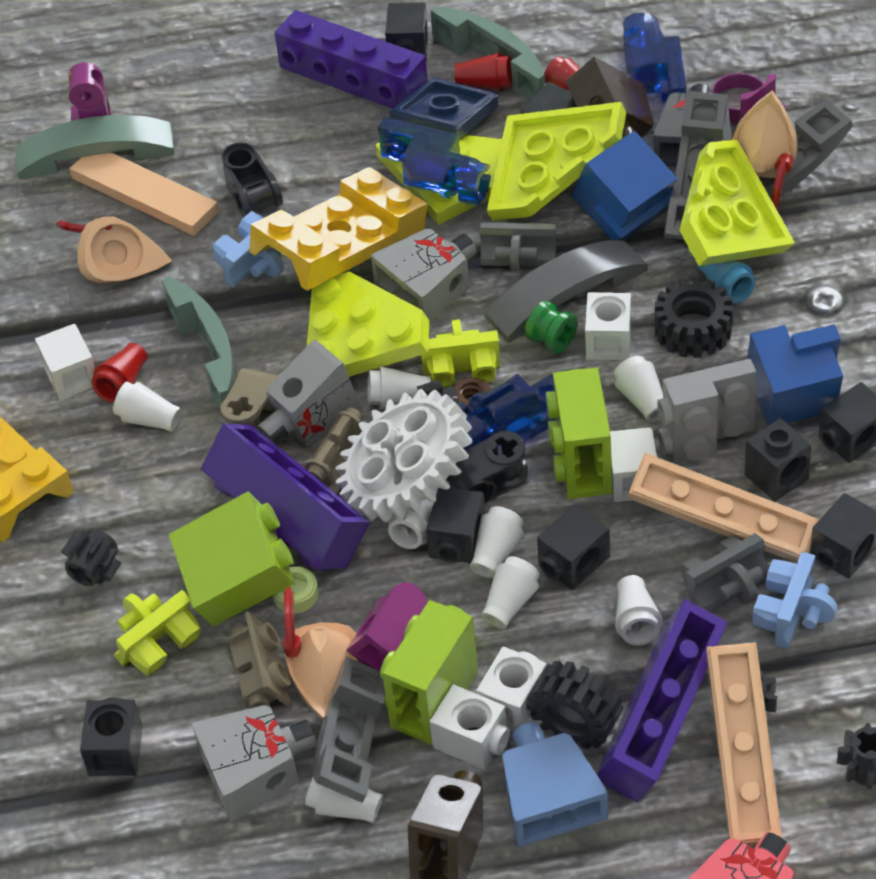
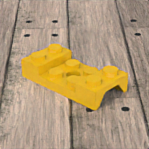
M368 167L341 180L339 195L292 217L283 210H279L251 224L249 252L255 256L269 248H274L291 259L301 287L308 291L370 259L371 255L424 230L428 203L412 194L409 190L384 177L378 171Z
M0 417V542L3 543L9 539L19 512L47 493L68 498L74 492L67 470L42 447L37 450L34 449Z

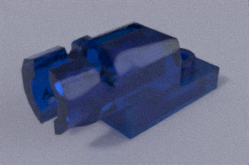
M642 12L633 13L625 17L623 21V40L627 75L642 82L645 86L646 94L660 93L661 103H666L669 95L672 93H687L680 36H664L659 20L652 14Z
M388 117L382 119L377 127L381 157L402 162L405 185L438 193L441 197L448 199L458 194V201L475 206L483 202L491 180V175L484 173L488 171L490 165L480 162L473 157L460 154L459 135Z
M516 374L486 392H479L473 395L468 405L464 402L459 403L458 406L467 415L466 420L472 426V429L467 432L472 439V443L463 449L465 450L501 431L517 433L523 438L525 443L547 430V422L555 421V418L549 419L546 403V392L554 391L553 374L532 386H529L519 374Z

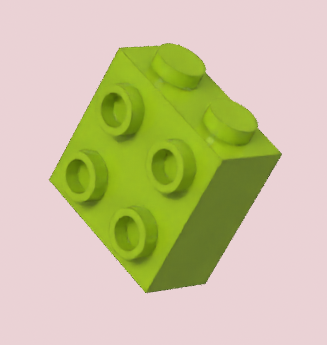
M598 367L554 372V391L546 392V403L549 419L555 418V421L547 422L550 447L554 448L555 454L560 453V455L553 456L556 483L565 482L568 500L612 494L611 434Z
M249 491L168 534L192 607L212 626L230 619L286 589V587L295 584L288 567L294 563L292 555L284 541L278 539L275 529L280 527L278 517L269 503L266 502L262 505Z
M429 600L420 615H414L410 619L404 633V640L396 652L391 651L388 653L380 671V676L384 683L385 705L388 708L390 727L431 745L433 744L429 721L453 684L468 690L478 674L473 617L467 615L462 609L452 605L445 606Z

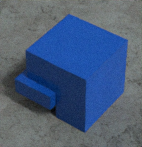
M633 131L586 163L571 196L611 240H626L668 210L673 187L678 178L636 131Z
M835 324L793 334L791 339L785 325L750 334L747 359H751L756 369L755 396L767 426L779 418L788 424L819 416L821 407L839 396L843 373L837 361L841 338Z

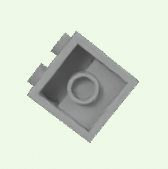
M751 359L663 379V398L657 400L658 412L663 424V428L657 430V436L663 455L670 454L674 464L689 460H700L706 456L717 454V439L735 437L745 432L754 431L756 369Z

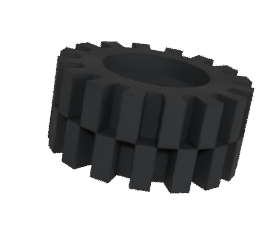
M685 278L678 280V288L670 283L666 286V293L660 291L658 301H655V335H658V342L661 346L666 344L667 351L673 353L678 348L679 356L687 358L688 351L694 352V358H702L703 350H706L710 356L716 353V346L723 349L726 346V339L730 340L733 324L732 299L730 295L726 296V290L722 286L715 290V282L710 280L707 281L706 285H701V278H693V284H687ZM687 314H700L706 316L707 319L699 322H689L680 319V317Z
M554 661L552 665L548 664L545 666L526 699L528 701L526 703L527 710L532 711L530 714L533 721H542L540 723L541 729L544 731L552 730L554 732L553 736L562 733L571 735L576 744L580 743L582 749H590L591 746L595 749L601 747L602 743L606 742L623 711V705H620L623 701L621 696L614 694L616 688L612 684L604 685L602 683L604 677L599 673L595 676L589 674L590 668L582 665L580 669H576L574 662L566 661L563 665L560 661Z

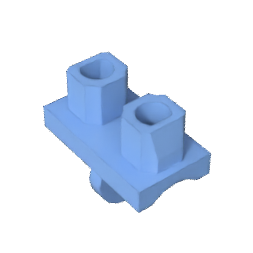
M253 211L247 214L238 225V234L244 238L240 243H237L228 235H223L212 246L213 259L224 268V281L233 288L250 273L255 277H259L262 273L270 277H277L284 271V263L281 259L283 254L274 248H269L255 256L249 252L251 224L263 219V217Z
M801 552L797 564L773 559L771 562L765 589L785 594L783 600L762 594L758 595L753 608L752 624L775 632V646L789 649L801 616L804 617L803 626L808 629L816 628L817 623H828L834 619L838 607L835 600L828 595L829 587L819 583L815 589H811L814 578L810 573L816 555Z

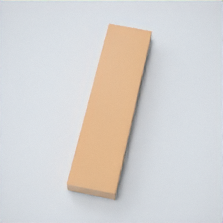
M111 152L81 157L69 168L72 179L192 236H195L219 213L217 201Z
M647 453L643 455L627 497L630 500L727 537L734 535L744 540L756 533L764 540L765 546L763 551L794 563H798L801 552L808 553L811 544L812 528L819 521V519Z
M755 642L706 647L729 839L735 838L748 846H756L767 832L782 837L757 644Z

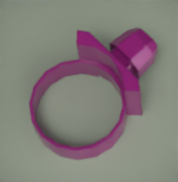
M734 73L719 78L713 84L712 92L716 94L738 87L753 90V92L740 94V109L728 107L730 123H739L745 114L772 90L776 95L777 74H768L766 82L763 83L758 77L753 75Z

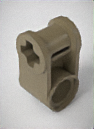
M242 368L238 372L234 385L226 399L222 402L221 413L223 419L228 424L252 425L259 431L257 426L275 412L266 394V390L279 375Z

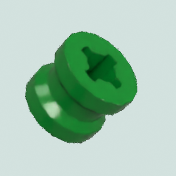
M542 301L533 309L526 322L525 336L534 343L542 341L549 351L559 354L573 340L578 327V318L570 312H559L555 304L549 301Z

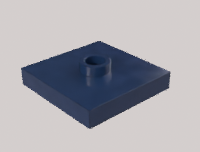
M431 78L389 112L390 124L458 141L499 107L498 94Z

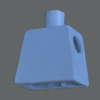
M534 722L523 724L514 730L512 737L516 748L506 750L502 754V761L517 847L608 820L607 791L571 735L562 733L545 739L540 725Z

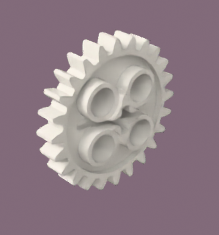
M419 389L413 399L405 392L401 397L400 403L397 405L391 399L387 400L386 411L380 413L374 409L372 411L373 420L370 423L360 422L358 424L362 430L360 435L348 437L349 442L353 445L352 448L340 452V456L346 462L336 467V471L341 475L336 480V484L342 489L339 494L351 507L361 515L364 514L370 521L379 516L383 522H388L393 513L401 520L404 518L409 507H412L416 513L420 512L422 500L427 498L434 503L436 501L434 491L438 488L448 490L450 485L446 481L449 475H459L462 472L456 466V462L463 461L469 457L463 448L472 443V439L467 434L472 429V426L466 420L467 415L456 402H453L447 394L441 396L437 390H433L427 395L422 389Z

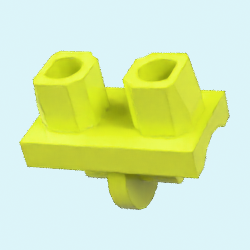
M458 319L451 320L453 333L437 334L436 338L429 339L428 353L421 355L423 375L430 376L431 382L441 381L442 387L447 388L455 384V373L471 371L472 377L484 379L485 382H494L496 380V369L501 367L497 330L480 333L479 329L462 331L461 321Z
M181 590L163 605H161L160 599L154 593L144 601L132 593L125 597L122 602L127 613L117 620V624L126 633L116 640L119 650L114 654V657L122 666L131 662L142 673L149 676L160 668L167 659V654L156 643L163 635L167 633L180 649L187 647L200 635L201 627L189 611L191 605L189 596Z

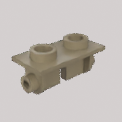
M347 408L346 411L339 412L332 427L305 467L307 471L337 495L342 489L336 484V480L341 477L336 471V467L346 462L340 456V452L352 448L353 445L348 440L349 436L360 435L362 432L358 425L361 422L362 415L354 408Z
M246 611L244 614L248 626L234 628L228 640L236 670L241 673L252 667L249 671L238 676L244 704L250 708L262 705L269 706L270 702L278 699L289 708L292 706L287 687L291 685V679L287 669L279 659L277 651L281 647L279 636L270 623L266 622L263 624L251 612Z

